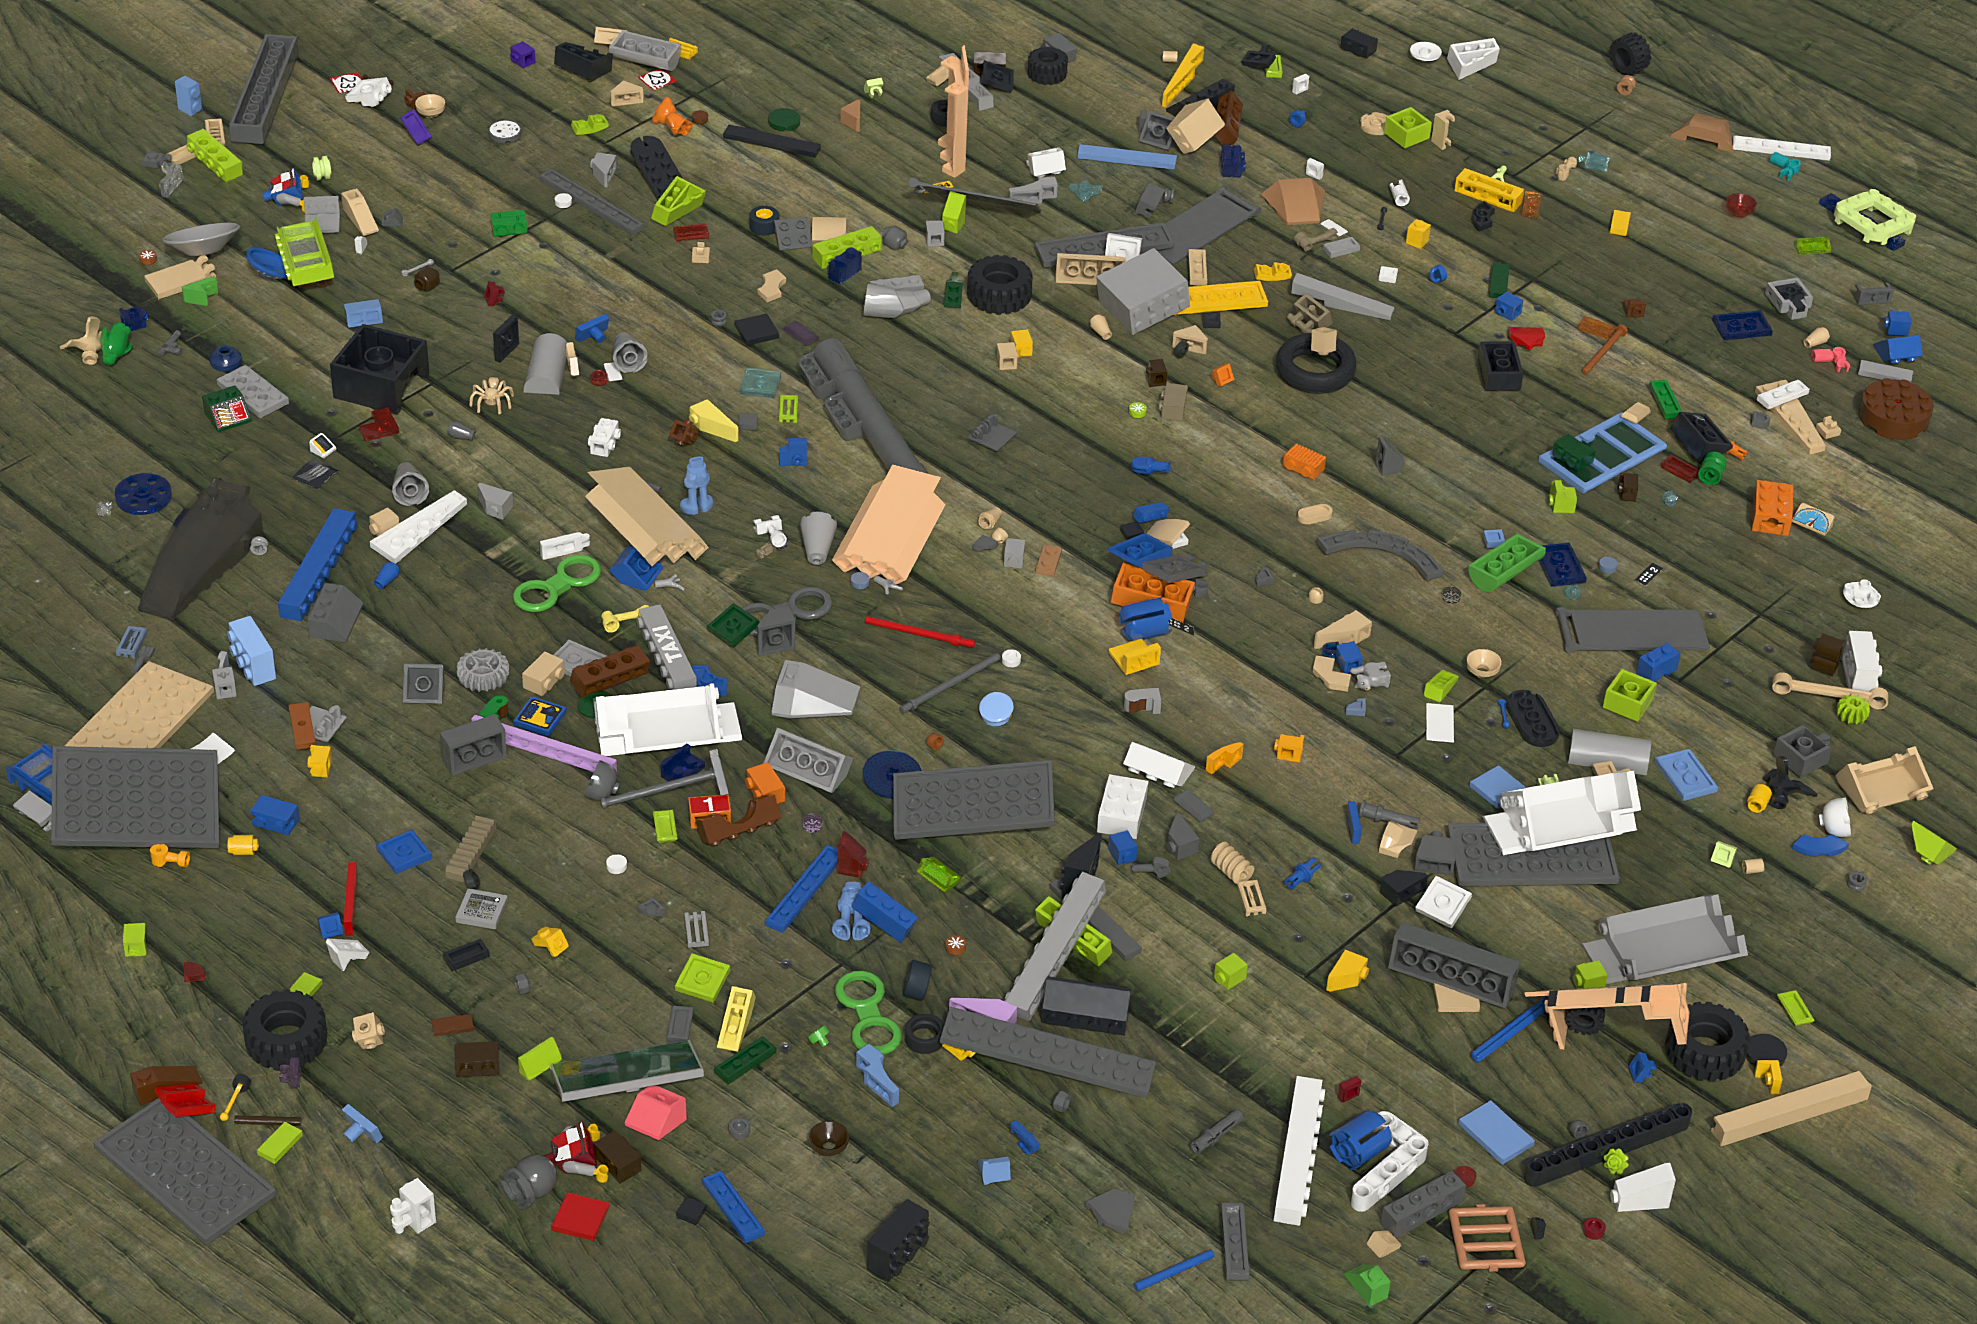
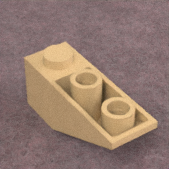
M356 188L342 192L343 210L360 233L365 236L378 232L379 229L359 190Z
M1355 610L1340 620L1333 622L1328 627L1319 630L1315 634L1314 648L1336 647L1342 643L1355 641L1357 644L1370 636L1372 621Z

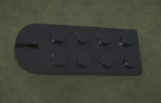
M643 136V141L640 137L632 141L630 147L631 155L658 201L676 176L680 178L682 176L660 139L654 136Z

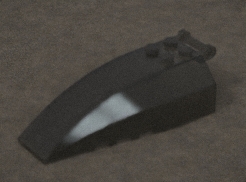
M215 476L209 487L192 498L176 517L165 538L143 591L138 611L173 621L192 602L199 598V594L204 589L208 590L213 581L222 578L223 573L228 568L232 569L250 552L251 540L254 537L263 536L261 514L246 499L250 493V486L237 485L223 481L222 478ZM221 487V488H224V489H228V490H231V491H235V492H238V494L233 493V492H229V491H226V490H222V489H219V488Z

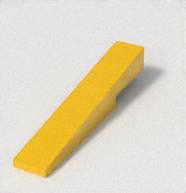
M1192 44L1163 92L1162 107L1166 108L1195 77V68L1203 61V46Z

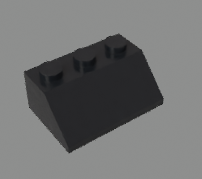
M1679 412L1670 427L1675 437L1682 442L1684 448L1693 455L1696 461L1702 462L1707 453L1719 452L1724 454L1733 448V444L1707 414Z

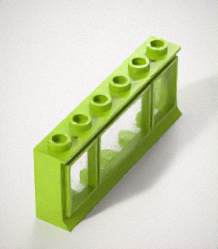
M317 217L313 222L308 221L288 225L280 229L277 227L278 233H275L276 242L288 281L291 280L293 286L334 278L331 259Z

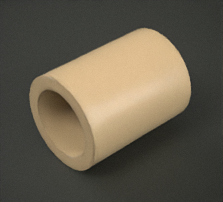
M1163 51V62H1177V51Z
M1761 858L1743 860V873L1763 872V860Z

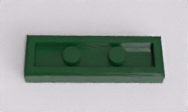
M1493 262L1489 297L1498 298L1507 292L1509 264Z
M761 1036L714 1067V1073L729 1085L777 1053V1048L765 1037Z

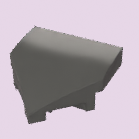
M1112 1189L1087 1201L1085 1205L1096 1216L1098 1227L1104 1224L1124 1234L1128 1230L1135 1196L1118 1189Z

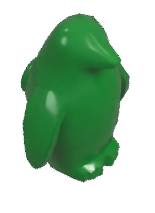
M123 323L113 324L108 333L107 326H104L100 335L102 360L108 366L114 365L119 357L127 354L132 348V342L127 345L131 329Z

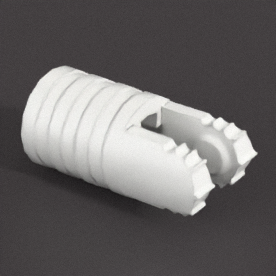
M1399 180V185L1396 186L1393 183L1389 184L1395 203L1398 206L1407 205L1410 197L1403 180Z

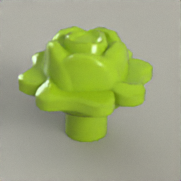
M1611 1148L1609 1153L1603 1157L1606 1161L1604 1167L1608 1168L1611 1174L1616 1172L1622 1174L1624 1169L1629 1167V1164L1626 1162L1628 1156L1621 1149L1615 1150Z

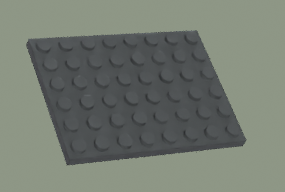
M53 746L51 845L152 847L156 844H165L167 847L219 848L217 750Z

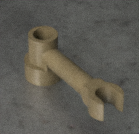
M1331 228L1324 234L1311 238L1304 232H1299L1295 235L1294 242L1301 246L1304 251H1309L1312 248V244L1324 240H1336L1337 237L1334 234H1337L1338 231L1335 228Z

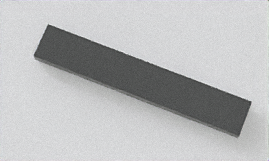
M1062 877L1051 882L1049 888L1063 901V890L1060 889ZM1097 906L1087 924L1110 939L1112 949L1123 960L1126 961L1140 954L1142 947Z

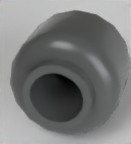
M897 226L887 227L882 235L884 244L895 251L900 248L903 249L908 243L906 239L907 233Z

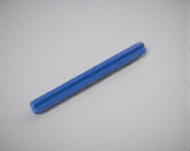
M1544 996L1472 1051V1060L1477 1063L1482 1061L1546 1011L1545 1000H1548L1549 996Z

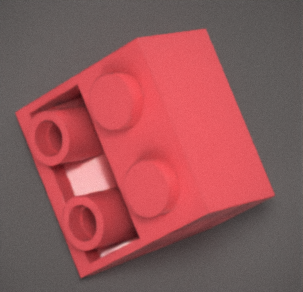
M656 1085L648 1086L638 1093L625 1121V1126L660 1140L687 1120L686 1098Z

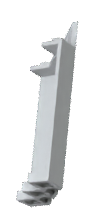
M1709 894L1599 918L1598 929L1603 939L1580 943L1591 962L1599 960L1608 974L1606 984L1623 980H1638L1748 955L1744 935H1735L1732 916L1730 914H1722L1719 894Z

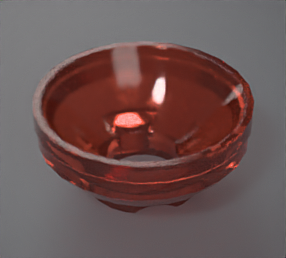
M1742 193L1732 194L1726 200L1727 209L1733 216L1740 218L1752 214L1757 205L1753 197Z

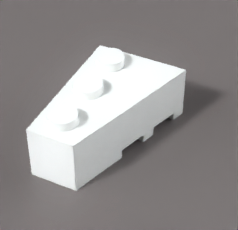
M1494 38L1450 45L1447 60L1458 80L1496 63L1500 48Z

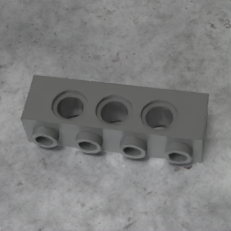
M1450 1171L1383 1207L1381 1225L1386 1231H1389L1397 1238L1462 1203L1466 1184L1453 1171Z

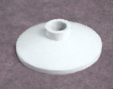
M1418 42L1410 48L1411 55L1422 61L1436 60L1442 53L1439 46L1430 42Z

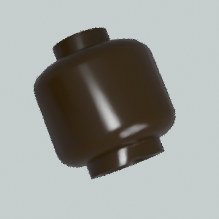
M428 266L418 271L414 276L416 288L420 291L429 292L438 286L440 282L439 272Z

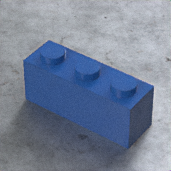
M870 881L857 893L852 905L853 909L900 943L911 933L918 919V916Z

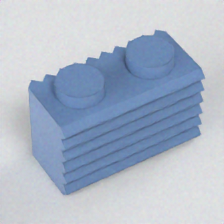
M187 76L176 80L178 110L187 113L189 116L200 112L203 108L199 83Z

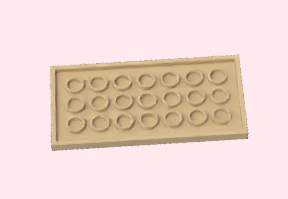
M148 661L65 746L161 748L214 693V687Z

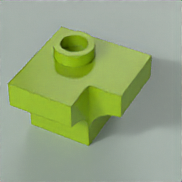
M1561 480L1552 481L1548 503L1552 506L1553 513H1575L1577 503L1575 487H1565Z

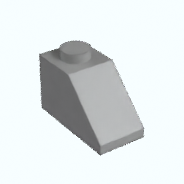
M597 152L595 157L591 159L590 167L593 168V176L604 187L609 186L617 169L616 155Z
M483 483L478 484L479 500L486 514L504 519L513 508L512 492Z

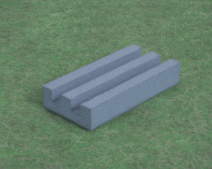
M128 626L116 649V656L123 654L124 657L128 658L131 655V658L135 659L148 634L147 628Z

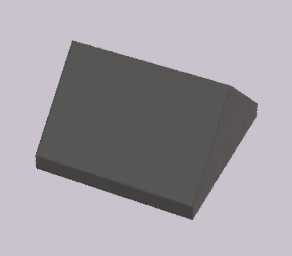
M404 664L403 703L442 704L445 690L444 665Z

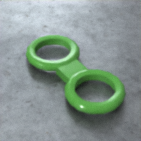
M573 555L567 557L559 563L556 569L557 574L546 581L531 580L520 584L513 593L514 603L520 609L528 612H542L550 609L556 603L558 595L570 589L571 586L582 587L594 583L600 577L601 566L594 558L589 556ZM577 563L587 564L593 569V572L584 578H572L564 571L568 566ZM535 588L543 589L550 594L546 601L538 604L527 603L521 598L525 591Z
M852 971L843 975L837 981L835 995L840 1003L848 1008L855 1009L859 1022L854 1026L851 1034L852 1042L857 1049L860 1050L868 1045L860 1037L861 1032L867 1027L879 1025L886 1027L892 1032L893 1038L890 1042L882 1046H873L885 1055L893 1052L899 1046L902 1040V1033L896 1022L880 1015L877 1004L885 994L884 984L879 977L866 971ZM863 980L871 983L875 987L876 992L868 999L855 1000L845 994L844 988L852 981Z

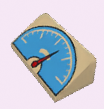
M1802 503L1792 522L1825 536L1832 528L1835 516Z

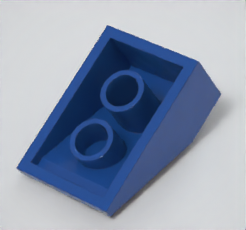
M1146 533L1108 548V551L1138 567H1142V562L1172 556L1173 547Z

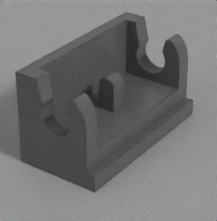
M1148 183L1135 213L1151 217L1152 213L1147 212L1146 209L1155 211L1166 189Z
M1888 282L1884 283L1886 287L1862 289L1857 284L1855 285L1857 290H1853L1852 295L1858 305L1891 303L1894 289Z

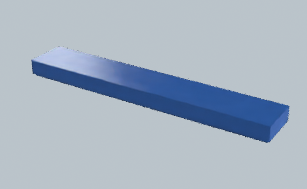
M826 845L765 920V926L783 933L845 857V852Z

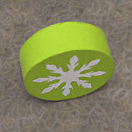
M1134 402L1129 406V414L1134 418H1142L1147 413V407L1143 403Z

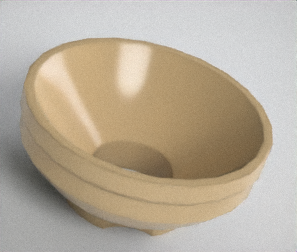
M435 94L423 95L415 102L416 110L426 116V118L436 117L444 111L445 100Z
M1477 649L1470 652L1466 661L1469 671L1478 678L1491 677L1497 674L1502 662L1498 654L1487 649ZM1479 668H1484V669H1486L1487 671L1485 672V671H1480V670H1477V669H1479Z

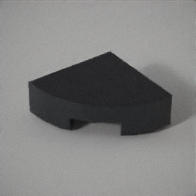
M1532 1217L1530 1223L1534 1239H1542L1546 1227L1545 1221L1539 1217Z

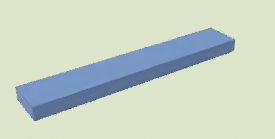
M1080 144L1078 150V159L1173 170L1177 160V155Z

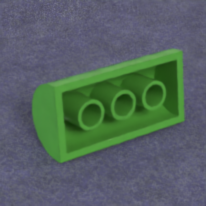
M1516 534L1469 565L1470 578L1480 590L1493 592L1541 560L1545 555L1546 548Z

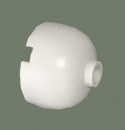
M1837 798L1826 803L1823 808V814H1819L1820 825L1825 826L1826 831L1830 835L1833 834L1837 837L1851 836L1846 798Z

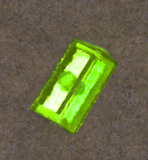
M1829 237L1797 238L1794 242L1799 255L1832 252Z
M935 857L922 859L917 869L920 875L943 892L950 890L963 879Z

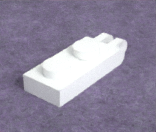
M577 532L540 541L541 557L545 560L582 551L583 547L590 545V536L587 533Z

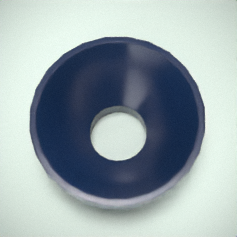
M221 345L210 355V365L218 371H232L242 364L240 351L228 345Z

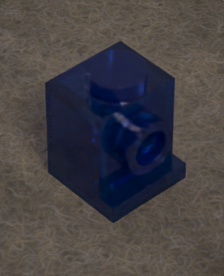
M140 306L127 310L119 308L121 323L128 326L131 331L147 327L146 320H148L146 310H142Z

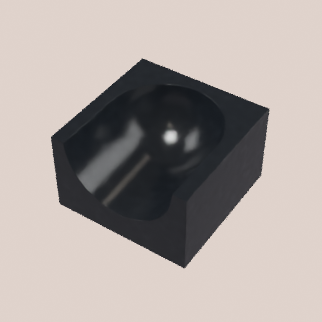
M362 324L330 363L333 398L398 415L401 412L403 390L410 374L427 378L430 374L427 340Z

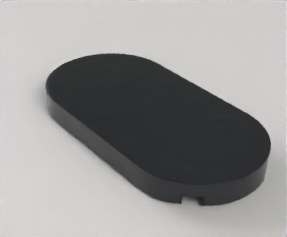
M1529 690L1512 692L1507 699L1506 709L1523 740L1537 747H1547L1556 743L1559 738L1560 729L1544 699L1537 693L1536 695L1532 694Z

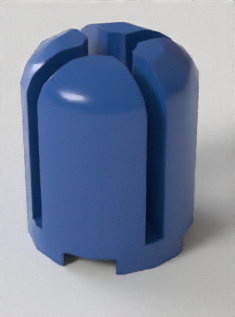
M1163 597L1127 604L1121 608L1119 624L1125 625L1121 631L1128 640L1146 639L1168 634L1172 631V629H1169L1168 621L1172 619L1168 603L1164 604L1161 600Z
M1365 1111L1334 1130L1329 1135H1332L1333 1143L1330 1149L1338 1162L1344 1161L1352 1167L1350 1170H1355L1388 1148L1392 1141V1132L1389 1126L1382 1130H1377L1361 1141H1358L1385 1123L1386 1120L1375 1111Z

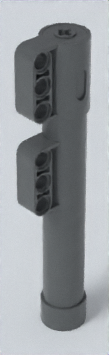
M837 338L826 339L819 343L813 352L799 358L798 363L802 377L816 398H827L825 406L828 417L843 440L851 441L865 435L888 471L892 465L929 474L923 464L919 463L868 386L863 373L842 341Z

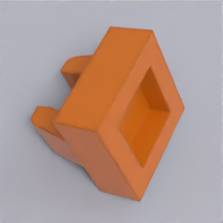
M1225 363L1212 370L1211 377L1213 381H1216L1217 386H1223L1234 380L1230 363Z

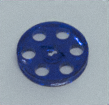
M152 473L131 475L123 479L115 488L117 506L121 510L135 515L155 513L166 507L172 497L170 483L164 477ZM132 483H137L135 486H130ZM160 491H166V492L163 493V494H159V493H158V492H160ZM123 494H128L126 497H121ZM151 502H157V503L154 504V505H150V504H149V503H151Z

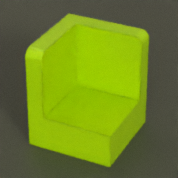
M145 923L124 924L123 946L125 957L147 955Z

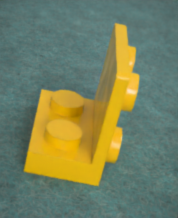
M1138 639L1110 648L1109 654L1125 675L1159 665L1161 647L1158 643L1147 646L1142 639Z

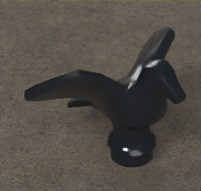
M1778 756L1776 758L1777 769L1770 770L1763 777L1765 782L1770 780L1769 787L1774 792L1770 798L1771 806L1776 809L1786 808L1789 802L1787 797L1789 794L1801 793L1806 796L1810 794L1815 797L1818 795V793L1803 782L1789 779L1788 760L1784 756Z

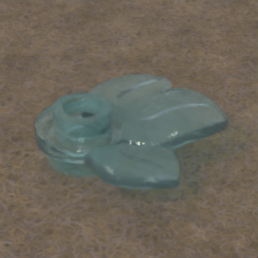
M1084 180L1079 185L1070 183L1069 189L1080 200L1086 201L1092 198L1093 195L1101 193L1102 185L1092 186L1087 180Z

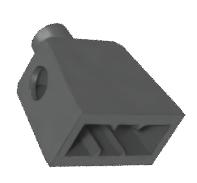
M1433 831L1431 836L1424 835L1417 852L1414 871L1453 876L1455 856L1452 839L1443 837L1440 831Z

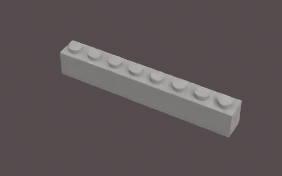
M1084 872L1081 873L1079 878L1074 880L1071 892L1065 895L1062 907L1055 912L1053 922L1050 927H1046L1041 942H1038L1034 948V954L1031 959H1027L1022 974L1016 977L1013 989L1005 996V1002L1017 1007V1017L1026 1021L1031 1020L1044 998L1047 976H1057L1106 893L1104 880Z

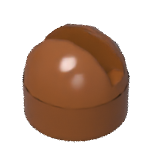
M932 733L926 739L927 745L934 750L940 749L944 741L943 737L936 733Z

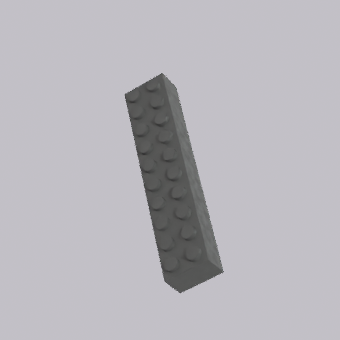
M265 34L229 124L232 142L264 144L299 54L297 36Z

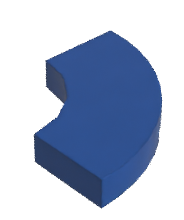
M691 665L696 676L697 687L714 684V688H718L719 696H727V678L714 675L709 670L708 665Z
M1804 834L1793 844L1792 849L1808 856L1827 855L1830 857L1847 850L1849 844L1833 834L1823 838L1810 837Z

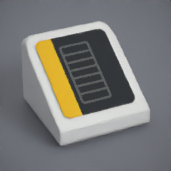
M323 433L318 434L309 442L310 451L322 458L327 457L336 450L334 444Z

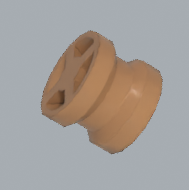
M1629 75L1623 76L1617 85L1618 92L1622 95H1629L1636 85L1635 79Z

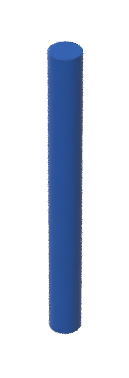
M1211 1249L1134 1283V1288L1137 1292L1214 1258V1253Z

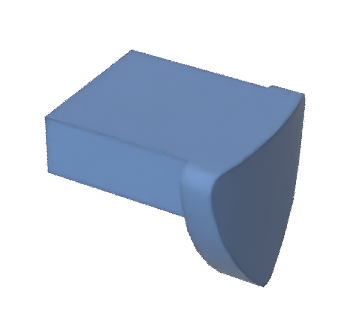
M1008 1157L978 1160V1168L984 1185L1011 1180L1010 1160Z

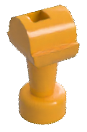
M156 844L150 848L152 864L162 867L166 862H177L179 867L185 868L189 865V851H180L179 854L169 852L165 844Z

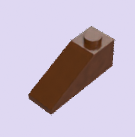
M150 1066L130 1073L133 1092L140 1106L158 1099L155 1092L156 1087L189 1083L203 1084L195 1066Z

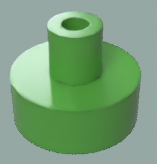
M823 1025L812 1032L808 1039L812 1044L818 1041L824 1047L829 1043L825 1035L830 1031Z

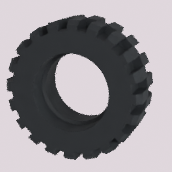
M994 255L993 257L987 256L984 259H979L968 271V299L979 310L986 311L989 314L996 313V315H1001L1005 313L1007 315L1011 314V312L1016 313L1026 307L1031 300L1033 274L1023 261H1018L1015 257Z
M286 989L284 992L273 991L270 995L265 994L261 996L259 1001L255 1000L251 1004V1008L249 1007L245 1012L242 1025L247 1053L256 1063H261L265 1068L269 1069L272 1067L273 1070L280 1071L281 1069H286L288 1071L294 1067H304L305 1063L314 1061L315 1056L318 1057L326 1046L327 1028L324 1009L316 999L313 1000V997L307 993L303 995L301 991L295 990V992H291L290 989ZM291 1025L300 1027L295 1032L279 1035L270 1033L281 1026Z
M1712 1002L1688 1004L1689 1022L1686 1044H1677L1672 1021L1670 1020L1665 1050L1671 1063L1676 1064L1675 1067L1680 1072L1684 1071L1686 1076L1690 1078L1692 1076L1696 1077L1700 1081L1706 1079L1708 1082H1715L1716 1079L1721 1081L1727 1079L1728 1076L1732 1077L1737 1074V1071L1741 1070L1746 1059L1750 1034L1746 1023H1743V1019L1739 1015H1735L1732 1009H1726L1721 1004L1714 1005ZM1707 1037L1717 1041L1721 1045H1704L1696 1041L1694 1038Z

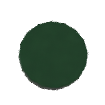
M776 109L768 116L770 127L778 131H784V129L792 131L800 125L801 116L792 109Z

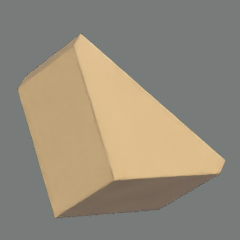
M623 80L611 90V106L643 103V88Z
M1196 325L1174 331L1172 347L1175 348L1181 340H1184L1189 344L1188 351L1206 355L1208 338Z

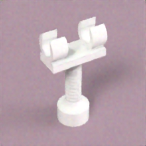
M778 515L771 516L772 520L762 522L761 519L753 520L755 523L754 530L758 535L770 533V540L776 547H781L786 543V536L782 531H779L782 530V524Z

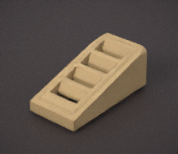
M222 119L205 120L206 131L213 137H218L215 139L225 146Z

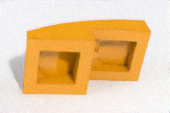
M1241 742L1230 744L1207 756L1206 771L1213 774L1223 765L1231 768L1242 759L1244 744Z

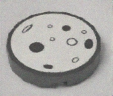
M501 120L490 125L489 135L491 140L497 143L504 144L506 141L512 143L521 137V127L514 121Z

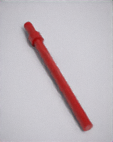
M866 616L865 619L866 624L945 641L958 647L960 645L971 648L975 647V640L962 638L961 635H948Z

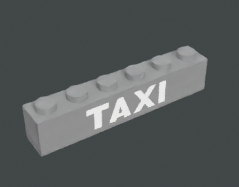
M661 605L639 609V617L636 618L637 626L639 629H642L644 640L648 641L650 653H654L655 663L660 666L661 676L666 678L668 690L697 687L693 669Z

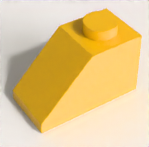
M1345 950L1328 976L1326 990L1331 992L1358 986L1362 979L1365 980L1368 975V958Z

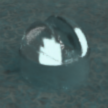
M1674 491L1665 492L1661 498L1664 504L1670 507L1675 506L1678 500Z
M1572 584L1565 588L1564 593L1567 598L1577 600L1581 595V589L1578 585Z

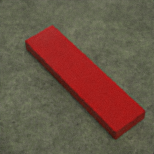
M349 862L344 909V930L346 936L354 935L358 882L356 862Z

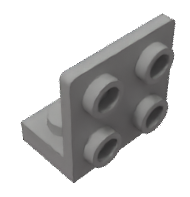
M304 197L305 222H313L317 217L322 233L339 232V197Z

